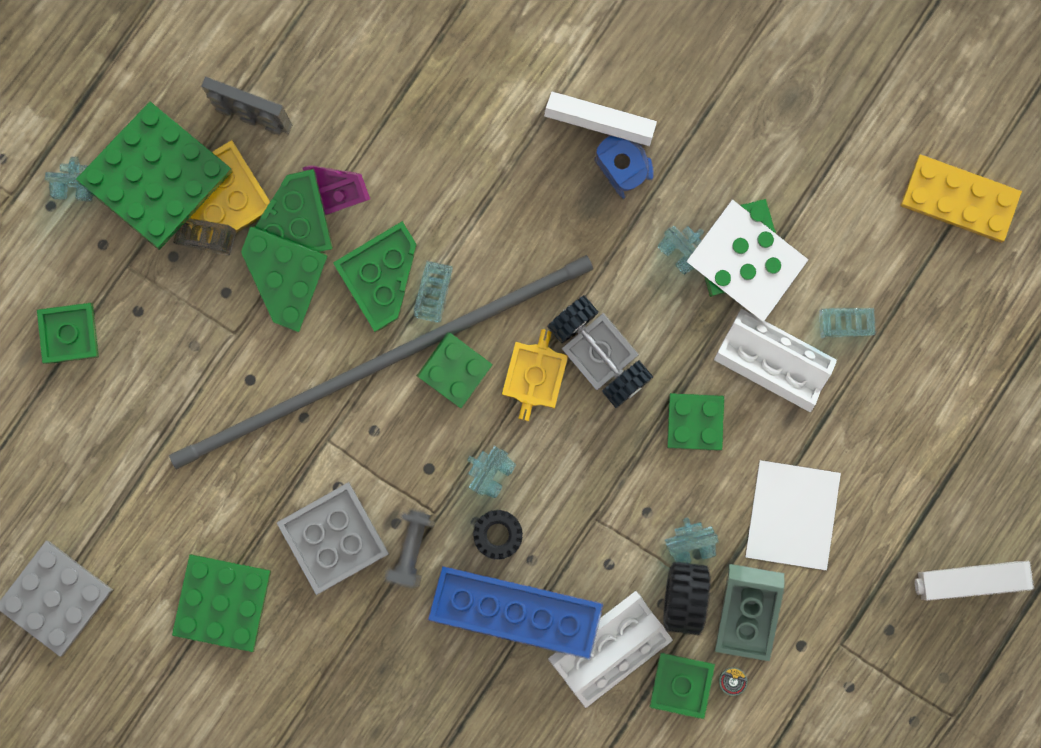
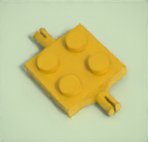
M541 329L538 345H526L515 342L502 395L517 399L522 403L518 417L520 420H523L525 410H527L524 421H529L533 406L541 405L555 409L568 356L557 353L548 347L552 334L549 330L544 341L546 330Z

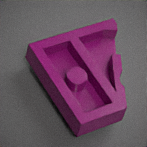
M311 165L302 168L303 171L311 169L315 171L325 215L370 200L362 174Z

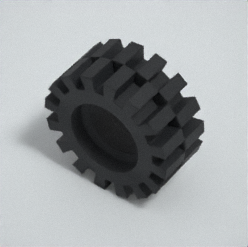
M494 510L487 512L479 518L474 527L473 537L477 549L483 555L491 559L500 560L512 556L519 549L523 532L515 516L507 511ZM494 524H502L508 529L509 538L503 545H493L487 538L488 529Z

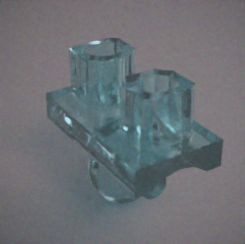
M71 157L69 164H60V172L68 173L46 172L45 180L49 183L50 197L66 200L68 187H76L75 199L91 202L93 195L76 180L80 175L79 173H82L88 165H79L78 157Z
M675 226L669 227L664 232L666 236L662 239L658 248L666 256H670L678 248L684 256L675 265L685 275L695 269L687 260L696 249L693 244L698 247L702 241L700 237L705 232L699 229L694 233L687 226L682 231L689 238L687 240Z
M494 446L490 454L482 451L477 460L469 456L467 461L473 464L468 474L474 477L469 488L482 496L485 494L496 498L502 489V485L493 480L497 471L509 476L516 466L507 457L509 453Z
M688 517L683 519L684 527L674 529L675 537L665 539L670 555L673 556L676 562L690 563L689 551L699 548L702 559L716 556L715 543H719L717 534L714 533L712 526L703 529L701 522L691 525Z

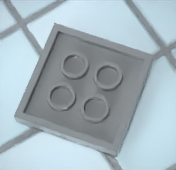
M350 482L277 522L316 595L389 555Z
M45 541L0 600V611L58 656L63 657L113 589L50 541Z

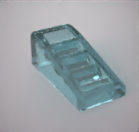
M426 261L414 307V316L416 318L441 322L453 266ZM430 273L444 275L445 277L444 279L430 277ZM428 284H433V285L442 286V288H441V289H437V288L427 287V285H428ZM425 294L439 297V300L425 298Z
M827 308L819 311L821 338L876 335L874 308ZM851 315H856V330H852ZM861 315H867V330H862ZM830 316H835L836 330H831ZM841 316H845L846 330H841Z

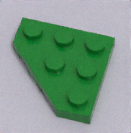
M314 169L286 175L255 228L318 252L333 249Z
M766 199L740 205L750 213L753 221L763 223L776 234ZM764 231L759 234L757 241L761 247L768 248L774 243V237L770 232ZM737 238L734 240L732 247L736 253L744 254L747 252L749 244L746 239ZM771 257L765 262L767 272L775 274L781 270L782 264L778 258ZM744 264L740 269V275L745 280H751L756 276V268L752 264ZM720 270L715 275V281L720 286H726L731 281V275L726 270ZM704 276L710 297L726 293Z
M403 221L333 262L375 333L399 319L417 244Z
M251 226L241 253L272 321L300 332L328 255Z

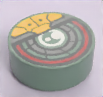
M730 667L720 674L719 686L726 694L736 696L743 693L746 689L747 677L742 670Z

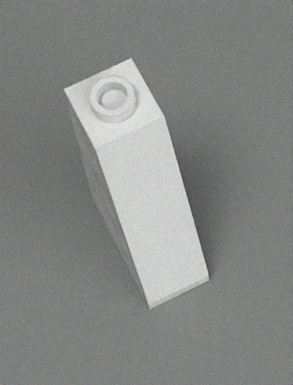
M1030 561L918 572V578L915 579L916 593L921 595V600H934L1032 590Z

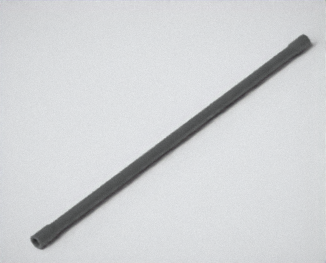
M585 255L516 291L209 438L170 454V460L174 468L179 469L199 459L200 456L442 341L448 332L455 335L561 283L573 280L594 270L591 261Z

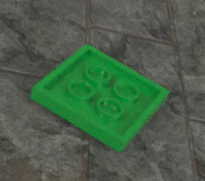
M189 554L172 636L254 652L271 570Z

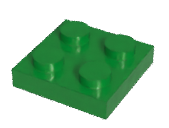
M92 303L37 310L43 364L99 358Z
M448 332L416 376L457 407L462 408L493 364Z
M670 393L667 448L722 451L724 396Z
M660 652L649 707L705 719L715 664Z

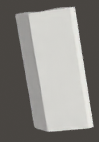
M551 92L544 114L545 117L650 146L657 122L555 92Z
M742 308L714 359L718 363L809 412L814 408L819 394L831 376L837 361L768 322H762L755 315Z
M635 591L600 618L590 660L556 652L548 659L585 708H587L673 640L641 596Z

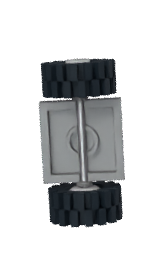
M583 295L564 309L547 327L560 343H564L571 336L578 333L562 350L596 390H599L613 377L616 378L602 390V393L617 408L640 391L653 376L640 360L623 371V368L638 357L639 354L605 313L601 314L586 327L590 320L598 314V310Z

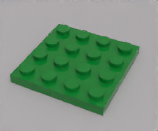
M149 101L76 180L156 249L160 250L232 173V169Z

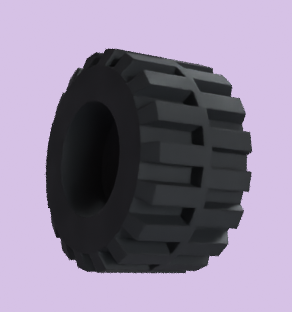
M673 562L667 578L663 624L666 631L700 635L706 623L710 594V572L708 566Z

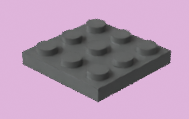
M205 76L201 87L206 93V97L210 99L211 104L216 107L215 110L226 116H230L231 113L241 116V121L253 126L256 125V122L265 125V130L276 135H280L281 132L289 135L292 123L282 105Z

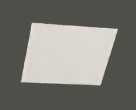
M734 200L729 203L687 260L691 266L762 322L765 321L808 261L806 257L763 223L753 221L750 213ZM764 231L770 232L774 237V243L768 248L761 247L757 241L759 234ZM744 238L748 241L749 248L747 252L738 254L733 250L732 245L735 239ZM771 257L778 258L782 264L781 270L775 274H771L765 269V262ZM744 264H752L756 268V276L753 279L745 280L740 275V269ZM720 270H726L731 275V281L726 286H720L715 281V275Z
M760 460L746 558L827 570L841 473Z

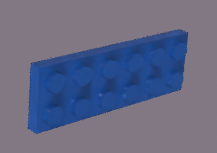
M442 566L428 620L590 660L603 604Z

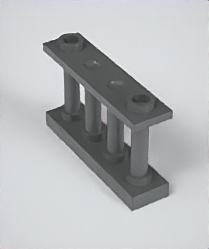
M412 509L409 510V514H401V519L409 521L400 563L396 565L395 569H388L385 581L409 587L420 586L422 576L416 574L417 569L415 566L425 526L433 528L435 526V522L430 520L431 515Z

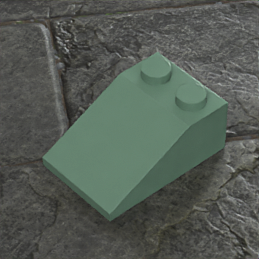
M733 564L729 565L715 652L770 661L784 593V573Z

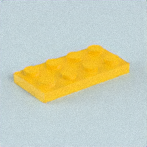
M920 154L917 157L900 206L1002 243L1005 241L1022 191Z

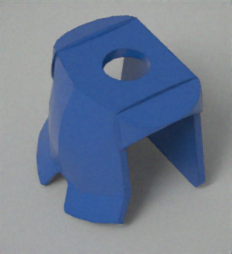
M611 135L605 138L597 147L596 157L594 158L595 163L622 199L625 198L624 191L634 189L644 182L645 179H653L652 161L650 158H647L645 149L636 142ZM625 154L629 157L630 164L626 169H618L615 166L614 159L617 155Z

